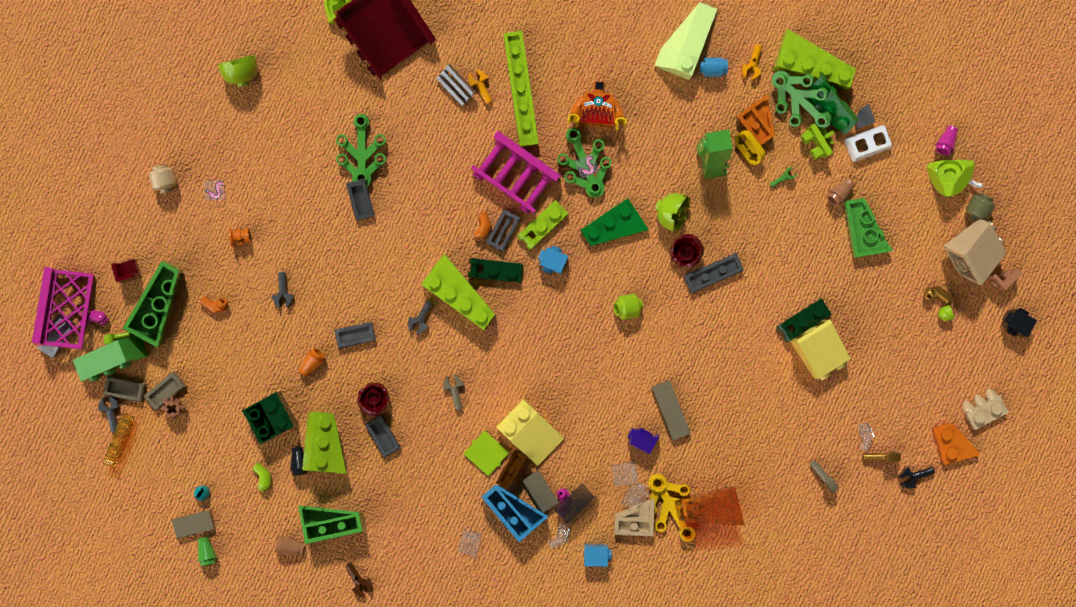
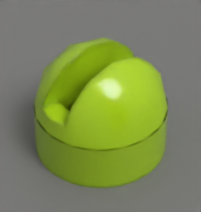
M946 305L939 310L938 316L941 320L950 321L954 319L950 305Z

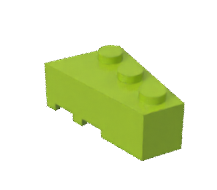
M323 412L308 413L302 471L347 474L334 414Z

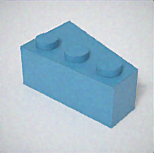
M494 484L480 496L518 542L523 540L549 517L497 484Z

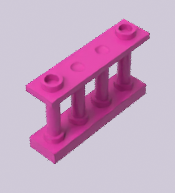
M497 131L494 135L496 146L479 169L474 165L471 167L472 171H474L472 175L480 181L485 179L521 205L519 208L526 214L530 212L534 214L536 209L532 206L548 183L552 181L557 183L561 175ZM507 148L512 152L510 154L511 157L494 180L485 173L501 150ZM522 159L527 163V168L509 191L501 183L516 162ZM538 170L543 174L541 176L542 180L525 202L516 195L530 175Z

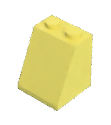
M830 319L822 320L790 341L814 379L824 380L828 378L832 370L842 369L847 365L846 362L851 359Z

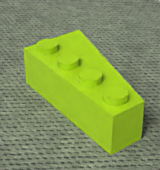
M789 29L783 33L773 66V71L783 70L788 72L790 76L811 74L814 77V82L823 72L826 76L825 80L831 87L833 86L835 89L844 92L851 88L856 71L852 66Z
M446 254L442 255L421 284L483 330L486 329L496 315Z

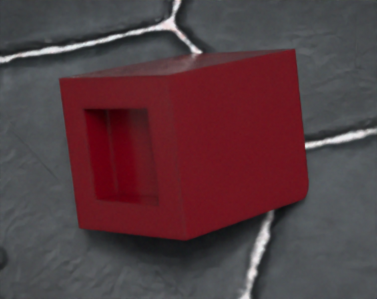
M136 259L111 264L115 281L118 283L142 278Z

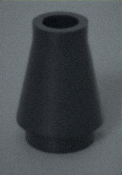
M303 447L291 448L290 471H292V476L308 474L307 471H302Z

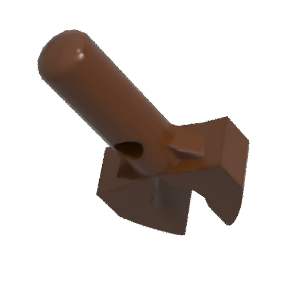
M351 562L347 563L345 567L355 581V587L352 589L353 592L358 596L364 597L365 594L361 590L362 584L371 593V579L361 578Z

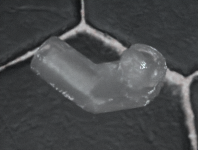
M861 423L858 426V432L863 440L859 448L869 452L874 439V433L867 423Z
M560 524L557 537L548 541L552 550L567 543L570 534L568 525Z

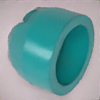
M200 485L194 490V497L198 501H204L210 496V489L205 485ZM202 489L205 490L199 497L198 494L200 493V491Z

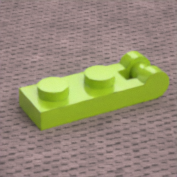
M555 200L521 231L517 238L520 241L523 240L527 244L526 247L531 250L568 215V212ZM531 231L536 235L533 240L528 235Z

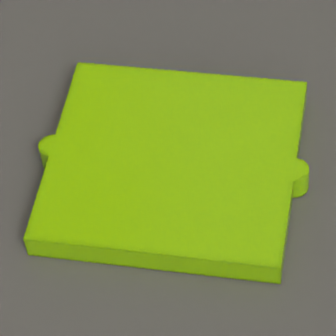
M484 430L476 440L472 441V445L465 451L464 455L489 476L497 466L501 465V461L508 455L509 451Z

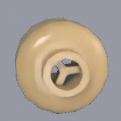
M167 165L153 167L149 173L152 189L155 191L160 190L161 194L172 192V187L177 185L174 170Z

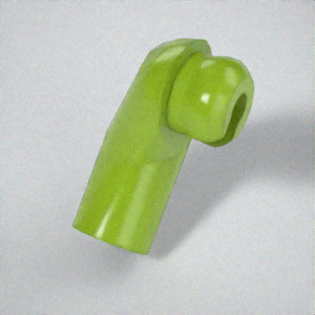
M258 462L252 470L259 475L258 489L265 492L271 486V473Z

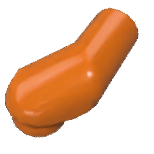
M487 211L478 214L481 225L474 232L477 240L487 238L492 229Z
M204 296L199 302L201 306L212 313L224 311L228 307V301L225 298L211 301Z

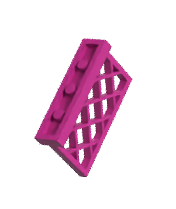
M44 267L32 343L35 346L83 350L94 274ZM58 275L67 276L70 282L60 287L57 283ZM81 277L89 278L88 285L83 289H80L75 283ZM74 284L79 291L69 298L63 290ZM62 292L67 300L57 306L54 298ZM82 294L85 298V304L77 308L72 300ZM70 302L76 310L66 317L61 308ZM59 311L64 319L54 325L51 321V316ZM79 313L82 317V322L74 327L69 319ZM67 321L73 329L63 336L58 327ZM54 330L61 336L55 342L47 341L48 334ZM76 332L79 335L78 344H70L66 338Z

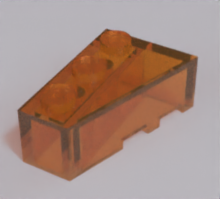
M726 486L675 501L678 518L681 521L745 526L736 488Z

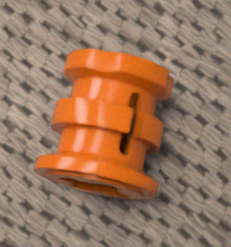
M248 227L245 230L239 228L236 231L229 229L231 247L235 248L236 244L242 246L244 243L248 245L252 243Z

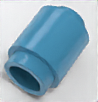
M722 57L703 58V62H700L699 65L700 73H703L704 77H722L727 75L728 60Z

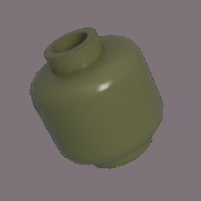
M982 193L973 195L966 207L967 213L970 214L969 218L974 221L978 219L989 220L996 207L993 202L994 199Z

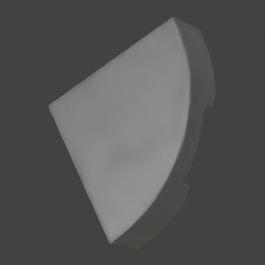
M869 104L858 112V121L855 124V128L858 129L875 122Z

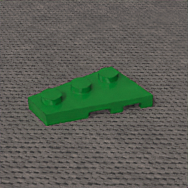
M822 72L809 89L825 88L828 91V96L822 101L816 98L806 99L820 112H829L832 116L830 124L846 135L857 123L858 117L847 103L839 98L836 94L837 90L828 84L825 80L826 76ZM819 91V96L824 97V93Z
M627 198L580 231L589 245L593 246L648 231L649 229Z

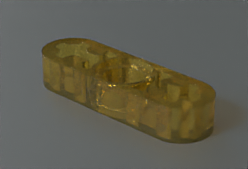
M127 413L121 415L103 461L104 465L111 468L117 465L133 425L134 416Z

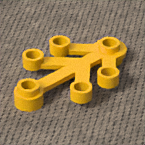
M662 474L652 475L649 478L648 486L652 490L650 499H654V515L657 512L656 503L659 494L663 499L659 519L655 522V529L658 532L666 530V520L670 511L680 528L679 535L682 540L686 542L692 541L695 538V530L691 526L686 525L677 507L689 509L690 512L696 513L700 509L699 503L695 500L689 502L670 497L667 490L679 492L682 496H687L690 493V488L686 484L678 485L667 482V479ZM656 480L661 481V485L658 487L654 485ZM682 487H687L686 493H681ZM692 503L697 504L695 510L690 509ZM663 523L664 528L658 529L657 525ZM687 529L690 530V535L684 536L683 532Z

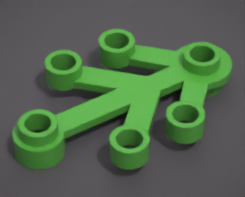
M780 70L772 76V84L778 89L776 111L782 114L788 110L789 106L786 102L787 91L791 95L792 117L789 119L791 126L797 127L802 122L800 105L815 118V123L818 127L826 128L832 122L831 114L827 111L820 112L806 99L816 98L822 101L828 96L827 89H796L792 84H802L804 87H810L814 83V77L811 74L790 76L788 72ZM778 78H782L784 83H779ZM805 78L810 79L809 84L805 82ZM819 91L824 93V97L819 96ZM780 104L784 105V110L780 109ZM793 118H797L798 123H795ZM820 118H823L825 120L824 124L820 122Z
M358 114L354 118V125L358 133V150L348 141L345 135L341 134L336 138V143L344 147L358 161V169L348 161V157L345 154L337 155L336 161L353 175L352 181H356L360 175H364L368 187L371 183V175L381 165H384L387 159L384 154L378 153L375 155V161L367 168L366 161L380 146H384L387 140L384 135L378 134L375 136L374 142L366 149L365 129L369 127L370 120L366 115ZM360 118L365 120L362 125L358 124ZM344 137L345 143L340 144L339 139ZM379 137L384 138V141L381 144L377 143V139ZM342 156L346 158L344 163L339 162V158ZM379 156L384 157V161L381 163L377 161Z
M572 127L567 130L566 139L568 142L573 143L580 163L562 153L557 158L558 164L561 166L566 165L576 170L583 168L589 171L590 169L585 163L587 157L580 142L581 131L578 128ZM571 132H576V133H577V137H576V138H572V137L570 136V133H571ZM600 139L595 140L593 143V150L590 155L593 157L590 160L593 166L600 151L604 148V142ZM597 142H600L602 144V148L597 149L595 147V144ZM560 157H566L567 161L565 163H561L559 160ZM608 157L601 159V167L596 177L594 174L586 175L587 180L576 177L574 172L568 171L564 179L567 183H574L585 188L586 193L590 197H600L605 189L602 180L607 169L612 164L611 159ZM608 160L609 165L606 167L603 166L602 161ZM568 174L574 176L572 181L567 180ZM592 185H597L599 190L593 191L591 189Z

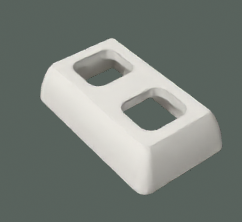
M884 125L844 140L852 162L860 161L892 148V142ZM882 132L886 143L877 146L873 135ZM864 139L868 150L860 153L855 142Z

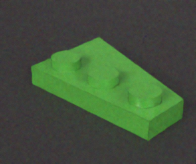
M865 198L845 201L844 206L853 257L893 251L887 243L882 229L880 230Z

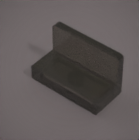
M582 483L554 510L566 524L572 525L599 499Z

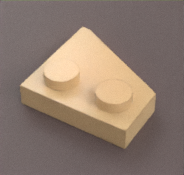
M654 499L615 514V535L653 536Z

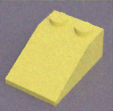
M524 398L496 426L500 432L537 466L564 440V437Z

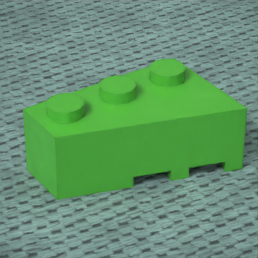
M134 336L109 343L74 359L73 363L80 381L89 380L91 383L101 379L103 374L105 376L116 372V369L127 368L131 366V363L146 358L149 355L143 340Z

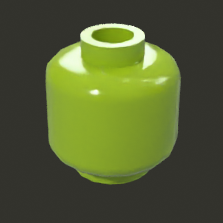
M635 294L621 295L613 304L614 313L622 320L638 318L641 310H643V302Z

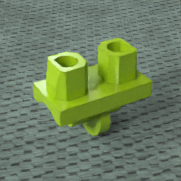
M814 123L800 136L805 145L811 141H814L817 147L809 151L814 160L821 157L825 158L833 153L829 147L834 143L830 137L835 134L833 130L829 133L825 128L819 130Z

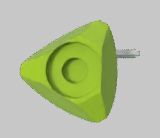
M944 160L931 162L927 165L928 174L933 186L943 196L957 195L965 189L968 183L977 188L983 187L981 183L971 179L975 166L973 160Z

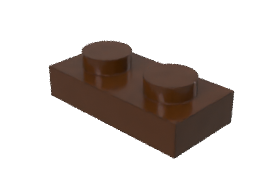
M514 450L496 483L512 493L531 459L520 451Z

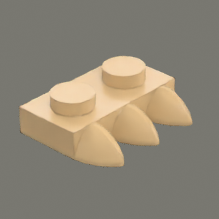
M989 388L986 390V400L980 395H975V407L966 400L963 401L962 405L963 412L972 430H976L1009 413L1001 396Z

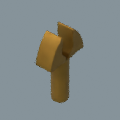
M864 453L863 460L901 461V453Z

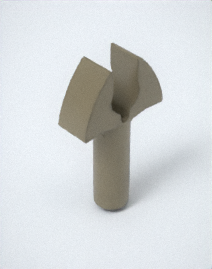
M454 374L456 380L454 387L449 383L447 376L444 381L443 390L448 389L451 391L455 410L460 411L463 407L458 389L464 383L459 376Z
M816 460L810 463L812 469L832 493L839 489L832 477L828 476Z

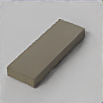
M670 380L652 386L672 440L674 441L691 434Z

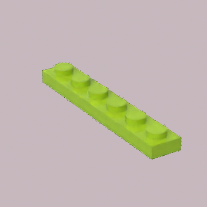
M523 32L503 33L520 147L539 145Z

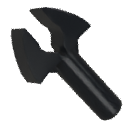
M906 467L898 475V478L901 479L906 476L911 478L908 482L900 485L907 488H917L915 485L916 480L935 474V469L929 467L913 473L909 467Z

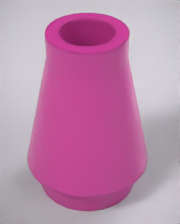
M947 126V129L935 144L936 152L945 156H949L951 152H954L958 133L956 127Z

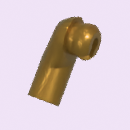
M940 286L928 287L923 291L926 300L939 298L947 304L952 299V296Z

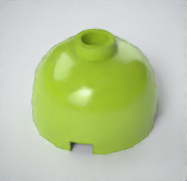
M255 55L220 63L218 64V69L226 82L243 87L250 85L249 81L255 78L258 65Z
M670 193L662 200H659L655 208L659 223L670 231H679L687 217L685 210L686 208L690 209V197L680 193Z

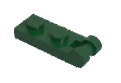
M477 258L469 259L471 267L470 271H468V277L521 283L523 267L521 263ZM478 265H484L483 273L478 272Z
M820 298L776 327L778 331L783 333L785 336L783 338L787 343L832 314L823 299ZM791 324L795 329L792 332L788 329V326Z

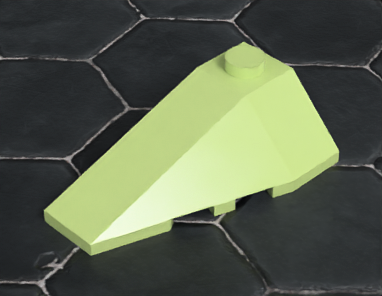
M699 2L663 45L654 67L690 80L717 9Z

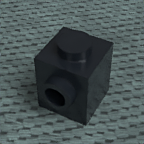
M1022 308L1010 309V311L1008 310L1004 314L1001 326L1006 328L1005 332L1014 337H1028L1037 320L1030 317V313Z

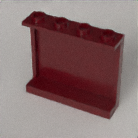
M350 0L333 12L336 16L333 20L340 29L344 27L348 33L345 37L351 45L355 43L359 49L356 51L362 61L367 60L370 65L367 67L373 77L377 75L380 80L382 79L381 75L425 44H432L436 41V38L411 0Z

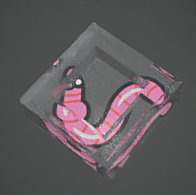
M593 154L574 161L582 179L600 172Z
M224 180L204 181L205 201L226 199Z

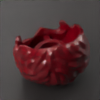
M693 234L680 236L674 241L670 250V257L673 262L679 267L685 266L686 268H693L700 262L704 254V246L701 240Z
M368 383L366 387L358 391L357 402L363 414L378 417L386 412L389 407L390 397L384 385L381 383Z

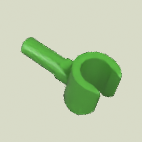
M793 167L786 169L780 178L771 182V187L776 186L782 181L795 178L797 174L792 177L788 175V171Z

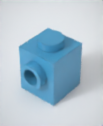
M553 245L551 248L547 247L546 250H541L538 260L541 261L542 271L553 274V271L561 274L568 255L561 253L562 249Z

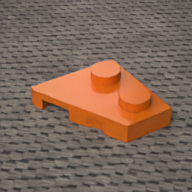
M767 94L736 116L744 129L750 131L760 145H763L775 136Z
M950 422L932 427L943 465L980 456L978 450L953 423Z

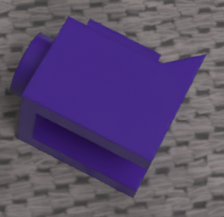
M641 427L639 429L632 428L627 436L629 444L648 454H651L660 437L659 434L653 435Z

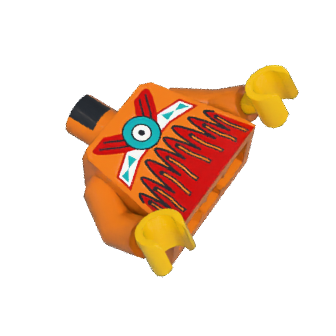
M594 82L593 92H585V96L578 98L572 106L567 120L568 126L570 122H575V127L586 125L614 128L615 126V129L618 130V126L622 125L625 127V130L627 129V120L624 118L623 110L618 100L613 98V94L605 93L604 82Z

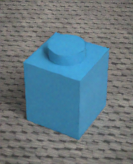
M584 543V566L608 567V561H611L612 551L608 549V545Z

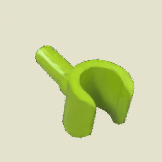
M132 333L106 334L104 336V344L112 343L115 339L130 337Z

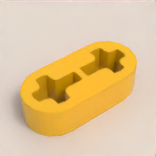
M744 130L735 136L736 146L750 164L757 165L765 159L764 149L750 131Z

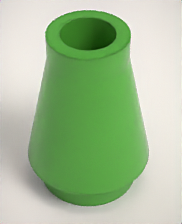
M209 537L197 539L198 562H200V566L216 563L215 558L217 556Z

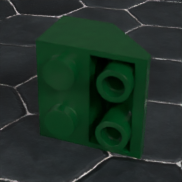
M281 391L275 392L242 410L259 444L298 425Z

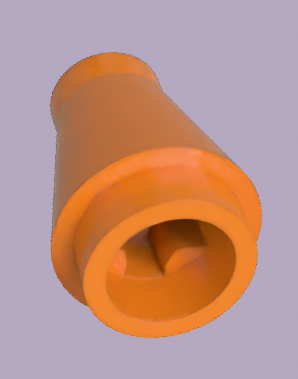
M317 348L309 350L299 368V372L308 377L311 372L324 363L325 355Z

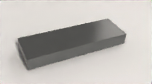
M737 253L683 277L690 293H694L742 272L744 269Z

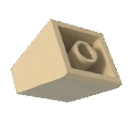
M978 219L943 246L959 275L978 285H982L1007 253L1003 247V240L997 236L995 232L996 227L990 221Z

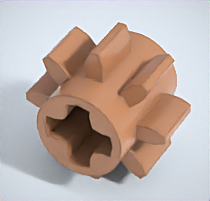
M172 395L170 400L166 398L163 400V403L166 405L162 406L160 410L165 411V418L171 416L175 420L177 414L179 416L184 414L181 409H184L186 404H182V397L178 399ZM176 405L177 407L172 410L170 408L171 406Z

